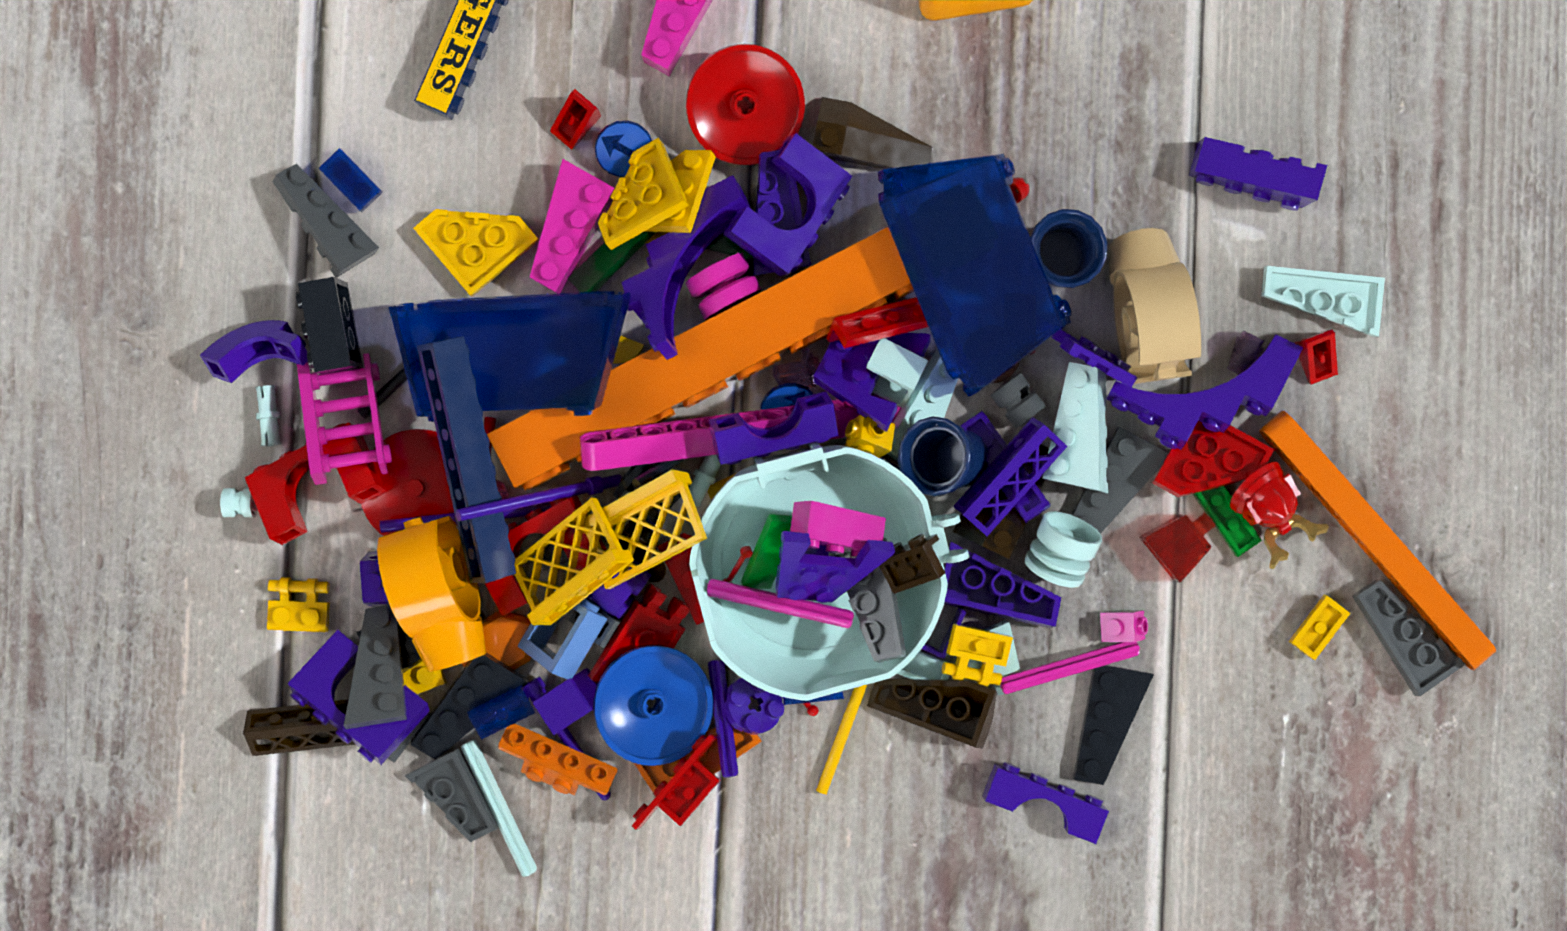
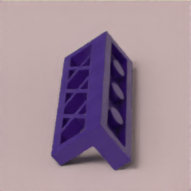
M1032 417L953 507L988 536L1068 446L1047 426ZM1047 437L1056 444L1048 455H1039V445ZM1026 462H1033V472L1028 477L1019 478V468ZM1013 484V494L1007 500H999V490L1004 485ZM992 507V517L985 525L975 518L983 508Z

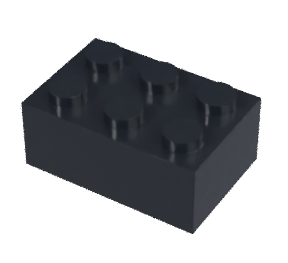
M329 277L298 283L299 291L296 292V301L299 309H303L305 321L301 322L304 338L309 340L310 350L307 351V360L310 368H314V372L319 374L363 368L348 282L336 277Z

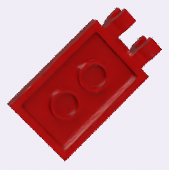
M650 583L644 594L643 603L636 600L633 602L590 671L589 678L598 683L606 668L617 657L631 649L646 645H662L674 648L686 630L680 623L690 611V607L686 606L685 602L673 596L668 605L667 612L660 609L659 606L665 601L667 595L662 593L660 588Z

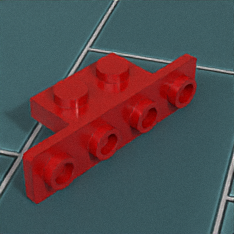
M709 734L708 737L702 735L692 746L695 752L688 760L683 757L673 768L672 772L675 773L673 778L668 783L664 780L654 790L652 794L655 796V799L650 805L647 806L644 803L633 815L636 821L632 824L635 830L640 829L658 807L679 826H682L721 781L699 761L716 741L717 737L714 734Z

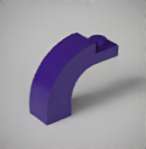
M281 320L259 321L237 328L216 340L200 354L212 376L229 383H233L251 366L267 359L280 358L302 366L308 362L305 341L298 334L293 333L288 322Z

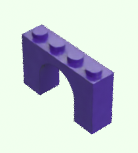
M797 133L787 137L771 162L802 186L807 198V211L803 221L793 230H783L770 224L749 207H745L737 212L723 235L779 276L789 274L790 272L794 273L803 260L800 257L805 248H811L819 236L816 233L821 224L825 225L834 214L832 207L837 199L841 201L850 189L848 183L853 177Z
M337 630L288 682L292 691L290 696L302 707L306 703L315 710L312 713L313 716L326 726L330 722L336 727L335 734L345 743L349 744L352 741L360 747L357 752L369 763L375 760L382 765L428 714L430 709L427 702L404 685L407 720L346 729L344 727L346 715L336 707L335 692L343 677L355 666L358 646Z

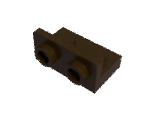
M920 534L910 539L908 544L904 546L901 542L894 544L895 553L879 566L893 594L936 580L945 574L932 548V545L939 540L937 534L928 537Z

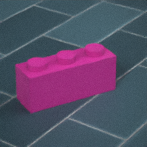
M812 500L794 502L790 532L809 533L811 544L808 548L817 549L819 545L826 546V552L844 554V551L851 552L850 557L856 558L867 540L883 541L886 518Z

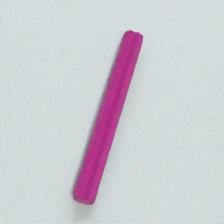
M710 579L707 586V595L710 597L844 628H850L853 623L854 613L850 610L802 599L777 598V593L716 579Z
M1137 642L1116 643L1002 677L1000 687L1004 694L1013 693L1138 656L1140 647Z

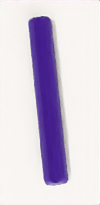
M712 660L708 662V670L713 695V710L721 773L723 777L730 778L738 776L739 772L733 726L728 721L724 711V702L727 701L728 694L725 664L722 660Z

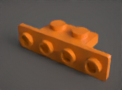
M513 722L508 724L498 744L499 750L524 760L521 772L527 778L535 782L542 781L552 785L556 791L563 794L570 793L575 796L579 785H582L602 795H607L617 773L616 767Z

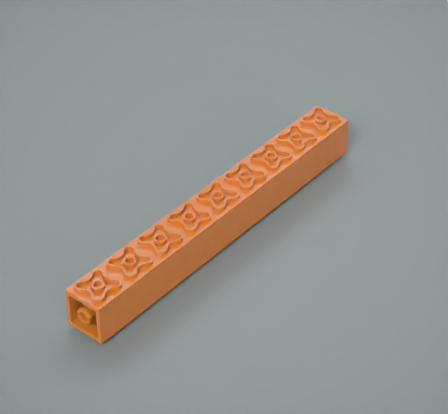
M960 183L921 203L917 212L677 335L674 337L677 356L666 360L660 351L655 352L653 349H650L488 433V438L514 488L533 489L571 469L569 463L575 460L578 463H582L581 435L593 431L660 423L676 414L675 408L684 405L687 409L728 388L726 382L737 377L741 381L780 361V354L787 350H790L791 354L827 337L834 317L886 305L888 303L886 299L895 296L896 300L938 279L941 276L940 271L947 268L950 273L989 253L994 248L993 243L999 237L972 185L969 184L963 188Z

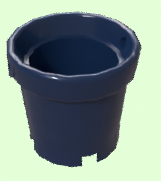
M1060 209L1049 213L1035 225L1029 238V264L1032 271L1041 281L1055 287L1075 288L1087 284L1100 273L1107 259V240L1104 231L1092 216L1079 210Z
M932 416L918 420L906 430L899 443L897 456L899 470L924 495L941 497L947 493L954 492L958 488L970 487L989 465L986 462L988 448L983 439L972 431L964 430V428L947 418Z

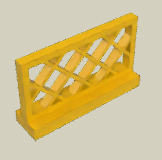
M670 470L602 508L612 529L615 528L614 533L618 541L621 539L629 543L627 550L631 552L632 556L636 546L646 550L641 564L637 565L631 562L619 572L618 576L604 583L605 589H612L707 539L688 485L692 484L688 472ZM679 493L683 499L680 513L669 509L673 496ZM653 507L661 510L655 526L645 522L649 509ZM593 513L586 516L584 527L593 529L595 521ZM668 513L678 517L673 533L662 529ZM629 520L636 522L631 538L622 535L625 522ZM685 520L692 524L695 535L687 540L680 537ZM643 526L654 530L648 546L638 542ZM583 531L590 543L592 533ZM660 534L671 538L667 550L664 552L655 549ZM599 542L597 552L603 554L606 550L601 548Z
M590 498L515 559V577L532 610L527 615L532 625H552L634 561L631 552L622 549L597 498ZM591 510L595 516L593 529L584 527L586 514ZM569 527L575 528L572 545L563 543L565 532ZM583 531L592 533L589 550L580 548ZM600 535L605 536L610 546L603 554L597 552ZM548 544L555 545L552 561L543 560L545 547ZM562 547L571 550L568 566L559 564ZM579 552L588 554L586 567L582 570L576 569ZM528 560L534 561L531 578L526 576L522 565ZM542 564L550 566L548 582L539 580ZM558 568L567 571L565 584L562 586L555 585ZM538 585L546 587L544 600L540 603L536 597Z

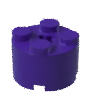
M636 559L632 562L637 565L641 564ZM646 570L612 589H605L603 584L587 598L612 617L616 616L620 619L635 599L631 593L637 596L652 574Z

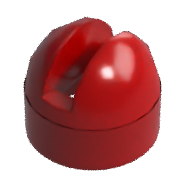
M1016 177L1004 184V194L1010 202L1019 203L1028 196L1030 186L1028 183H1025V179Z

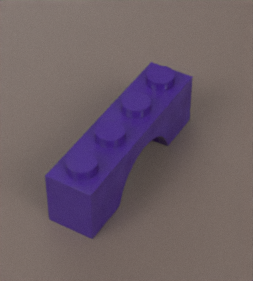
M826 391L797 398L795 407L789 417L782 423L769 428L754 427L745 422L739 413L709 420L714 450L721 465L737 464L742 459L754 456L765 457L772 452L783 449L794 450L803 444L811 442L822 443L832 437L839 436L834 404Z
M1004 762L1003 766L994 763L982 794L986 802L1013 812L1019 805L1028 800H1049L1060 807L1064 819V829L1068 834L1097 844L1109 810L1102 805L1103 800L1086 794L1085 798L1075 795V789L1059 783L1058 787L1047 784L1048 779L1036 773H1031L1030 777L1019 773L1021 768L1013 764Z

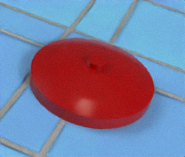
M734 44L717 50L698 66L688 85L686 115L694 136L704 149L711 150L716 158L731 164H759V154L779 150L787 137L795 133L798 134L804 118L805 96L797 73L782 56L760 45Z
M410 429L395 433L384 439V445L389 444L392 462L387 463L388 473L382 474L378 461L374 463L386 491L361 504L370 524L381 535L386 536L398 531L381 533L380 521L454 513L437 432L426 429Z

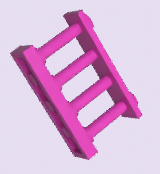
M369 353L363 354L365 368L318 375V373L312 372L308 362L303 366L297 364L310 475L315 485L327 483L326 473L331 472L333 468L378 461L381 473H388L387 463L392 462L389 444L384 445L375 384V381L380 380L378 363H372ZM367 380L369 395L324 402L316 398V390H320V386ZM370 407L372 422L325 429V426L320 427L319 417H324V413ZM374 434L376 450L331 457L323 453V445L328 444L327 441Z

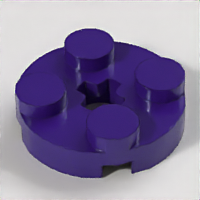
M743 678L735 680L728 687L724 711L730 724L740 732L751 733L750 735L767 732L778 723L779 718L784 714L785 707L779 695L760 689ZM750 697L758 701V711L749 709Z

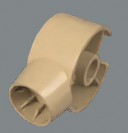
M1145 228L1120 235L1109 245V277L1111 284L1114 286V318L1121 359L1131 365L1129 371L1138 377L1134 384L1192 376V371L1187 367L1185 360L1201 357V328L1197 300L1186 267L1180 262L1168 233L1163 229Z

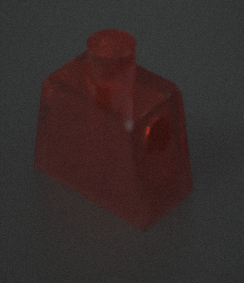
M1205 512L1193 522L1186 514H1179L1142 534L1139 538L1171 579L1180 583L1211 549V545L1204 535L1216 525Z

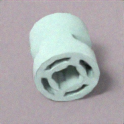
M224 488L222 490L220 507L223 517H235L237 514H242L244 517H256L258 510L249 488H244L239 492L235 488Z

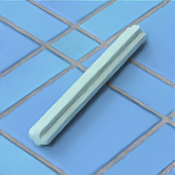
M471 740L463 744L461 750L523 877L529 876L537 870V866L477 741Z

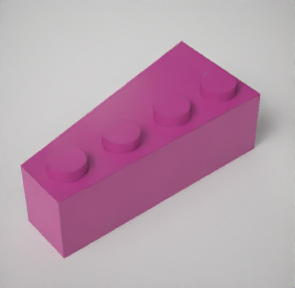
M656 0L641 54L644 63L670 77L713 0Z
M562 159L530 273L532 280L558 295L561 294L568 278L573 273L599 227L598 221L602 213H607L613 202L610 197L615 189L565 159Z

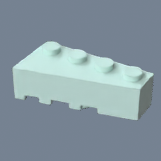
M1072 362L1068 364L1053 433L1068 447L1043 473V479L1108 493V483L1106 481V468H1108L1106 456L1107 426L1105 420V411L1107 410L1106 374L1096 367ZM1052 440L1050 443L1048 454L1056 446V444Z

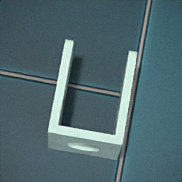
M885 338L880 339L866 366L868 370L880 375L872 393L897 403L899 407L904 408L928 360Z

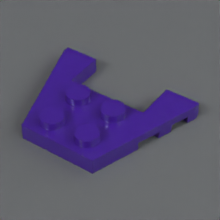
M1039 315L1035 317V328L1061 343L1059 347L1075 358H1080L1086 364L1100 369L1105 374L1129 387L1133 386L1138 377L1129 371L1131 365L1121 360L1120 357L1106 349L1103 350L1084 336H1081L1079 340Z
M903 333L885 339L923 358L931 342V334ZM840 340L831 342L814 374V383L841 402L846 401L855 407L857 413L864 418L869 417L877 423V427L887 432L897 412V403L871 395L880 375L866 368L879 340L844 348Z
M782 531V544L779 548L780 563L777 567L775 586L777 598L811 600L821 603L834 602L895 553L893 542L867 540L856 558L804 554L811 544L809 533Z

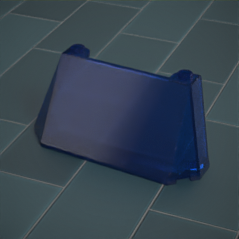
M1004 154L894 167L878 171V181L883 184L884 190L878 193L879 205L946 371L953 380L959 378L965 384L963 385V391L968 396L975 395L984 390L1071 323L1070 316H1072L1070 305L1066 299L1062 300L1057 294L1053 295L1009 186L1013 183L1012 175L1015 174V168L1012 161L1008 157L1006 158Z
M615 291L437 299L418 303L417 308H414L413 302L389 306V313L392 318L417 417H428L429 422H434L417 345L464 336L465 343L469 347V361L472 373L476 378L478 402L483 411L566 408L568 411H573L574 416L591 415L592 410L602 405L630 302V292H618L619 294H615Z

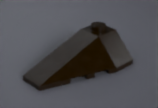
M822 97L813 146L832 160L927 177L933 147L852 102Z
M1040 444L1039 455H1048L1049 448ZM1033 462L1022 464L1030 475L1033 472ZM1043 475L1035 482L1040 490L1045 481ZM1000 489L999 500H1007V496ZM992 507L983 508L975 518L985 525L992 517ZM1013 507L988 536L962 514H960L961 522L955 525L952 532L1009 559L1026 523Z
M885 679L875 682L867 706L972 747L983 749L993 722L997 691L965 680Z

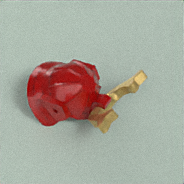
M1278 462L1268 463L1252 473L1238 487L1230 501V508L1236 511V513L1243 514L1242 516L1251 526L1259 523L1264 527H1269L1264 534V543L1271 555L1270 569H1274L1279 561L1287 560L1289 556L1287 551L1281 549L1275 543L1279 535L1283 536L1291 531L1293 527H1299L1306 532L1309 540L1313 542L1317 535L1326 533L1329 527L1328 524L1312 523L1295 514L1298 505L1297 496L1300 495V492L1291 475L1288 473L1284 476Z

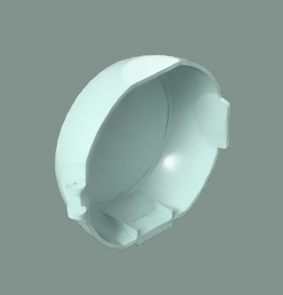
M817 442L808 443L809 447L765 459L754 456L755 464L740 470L731 477L707 506L701 518L707 539L692 546L689 561L709 641L714 652L731 670L752 685L785 698L806 701L889 679L896 675L920 652L931 636L944 606L948 583L946 574L936 580L896 593L907 656L879 663L873 660L859 627V619L848 601L850 598L847 591L834 602H811L852 611L854 618L850 628L708 596L707 586L710 579L722 581L727 578L741 556L740 549L742 547L750 546L753 552L769 514L792 515L794 502L812 500L886 518L884 538L887 539V542H893V545L899 542L903 546L907 545L910 539L920 534H924L925 537L937 534L939 540L932 545V548L943 569V563H956L969 558L967 549L949 550L944 532V527L961 522L958 513L931 516L928 501L922 492L908 477L888 462L853 447L842 445L821 447ZM750 557L746 558L732 580L733 584L742 585L741 579ZM776 578L771 589L759 590L776 593Z

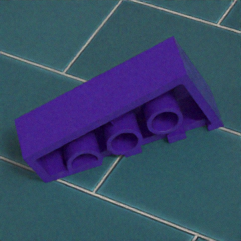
M1204 137L1197 144L1188 176L1196 178L1195 182L1206 186H1213V183L1225 186V191L1233 194H1241L1242 191L1253 194L1252 198L1257 201L1270 202V200L1281 202L1282 208L1298 211L1299 208H1303L1319 198L1328 165L1317 163L1315 168L1303 166L1301 163L1302 159L1289 157L1277 160L1273 159L1274 155L1271 152L1253 149L1250 150V153L1244 152L1245 147L1242 145Z
M953 542L948 544L949 550L963 549ZM969 551V558L956 563H943L948 583L944 604L1046 628L1056 627L1062 597L1028 580H1024Z

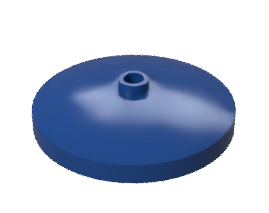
M662 645L637 647L617 657L600 677L594 694V718L602 738L619 756L640 765L656 766L668 764L690 753L695 742L702 735L706 734L713 713L711 686L701 667L683 652ZM649 699H655L653 707H648L646 704Z

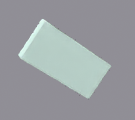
M920 651L909 664L897 673L912 680H948L950 676L941 672L943 663L947 661Z

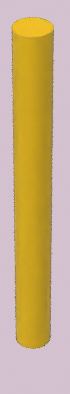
M867 685L853 688L817 785V792L827 795Z

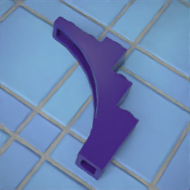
M734 175L705 189L691 233L669 232L647 243L646 247L649 256L646 257L649 268L621 282L625 292L621 296L624 305L629 312L633 310L642 319L645 327L650 329L651 334L647 338L652 349L655 352L660 351L666 360L678 355L674 340V313L678 295L687 274L703 251L727 229L737 212L745 207L750 208L745 193Z
M1275 335L1263 354L1247 370L1232 380L1211 389L1187 394H1159L1138 390L1115 381L1106 399L1116 409L1124 412L1128 410L1138 415V419L1148 425H1158L1159 428L1155 437L1160 439V443L1171 449L1178 448L1182 450L1197 421L1202 422V425L1210 431L1224 433L1230 426L1240 404L1244 405L1245 409L1254 415L1260 416L1262 414L1267 416L1273 409L1303 347Z

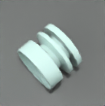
M1057 511L1047 512L1044 514L1037 529L1038 538L1032 541L1030 550L1025 556V563L1032 572L1048 582L1069 588L1079 587L1083 584L1085 573L1089 571V561L1095 558L1102 543V536L1092 525L1078 517Z

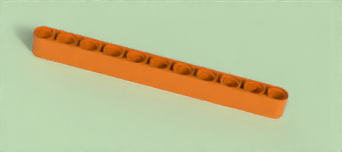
M1281 410L1259 430L1262 437L1453 653L1466 663L1469 669L1475 671L1497 651L1492 642L1287 412Z

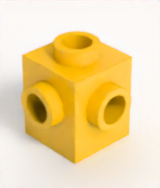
M859 415L850 420L846 426L845 436L847 439L845 446L856 448L880 458L892 451L895 424L891 423L886 432L877 427V423L869 417L864 418Z

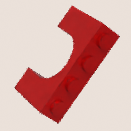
M350 422L336 425L333 428L349 426L353 424H351ZM363 436L327 441L328 444L323 445L324 455L328 454L329 457L369 451ZM306 443L305 446L295 451L283 453L278 460L269 465L265 464L255 468L252 474L244 477L269 539L280 545H284L308 532L296 503L297 485L302 476L310 470ZM374 462L336 468L349 498L359 504L386 491Z
M578 496L550 501V509L544 512L540 508L524 516L527 521L517 526L516 522L509 524L508 538L515 559L519 557L520 547L530 534L541 533L546 535L581 507L582 504ZM569 527L566 530L563 543L572 545L575 528ZM583 533L580 548L589 550V540L587 535ZM599 538L601 548L606 550L602 540ZM563 548L565 554L569 559L571 550ZM579 552L576 569L582 570L586 567L588 554ZM515 574L485 583L502 616L528 603Z

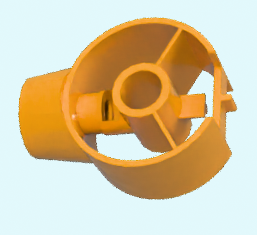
M450 516L423 523L422 518L418 517L403 522L404 530L379 537L377 545L378 564L388 602L399 625L412 638V642L427 671L433 672L449 668L486 654L482 617L479 616L478 583H470L458 526Z

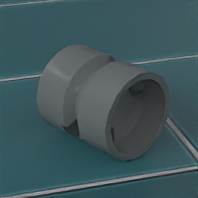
M1021 372L990 395L999 408L1007 410L1005 416L1014 428L1025 423L1046 406L1036 392L1030 393L1031 385Z

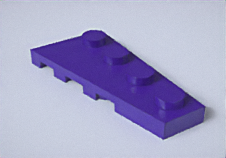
M779 150L762 152L759 154L756 213L777 228L793 230L803 221L796 180L771 162ZM805 248L800 256L803 259L802 263L798 268L811 266L809 250ZM753 257L752 276L774 273V271Z

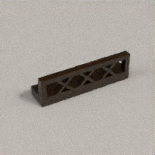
M349 699L335 701L336 707L346 715ZM308 704L304 707L293 705L249 710L246 714L243 735L252 756L356 744L352 741L347 744L335 734L337 728L330 722L325 726L312 714L315 710ZM325 732L330 736L321 738L315 734ZM297 736L301 739L298 741H291L289 739H286V737ZM266 739L272 743L258 745L256 740Z

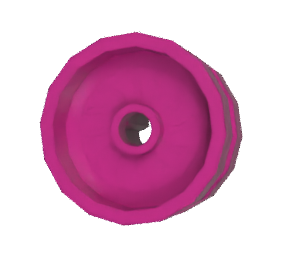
M737 253L717 261L685 282L688 291L694 298L703 297L711 293L698 305V309L705 321L762 291L755 276H746L736 281L749 268L743 253Z

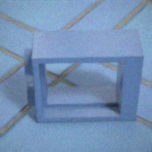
M584 599L573 608L580 615L557 654L545 645L561 618L552 625L530 624L518 647L550 673L565 679L573 678L607 621V618L598 612L600 607L588 599Z

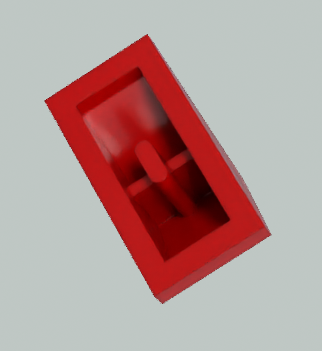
M574 89L558 114L550 132L572 150L600 119L601 114L595 105Z
M1333 329L1319 332L1294 342L1303 347L1299 360L1310 385L1338 375L1336 339Z

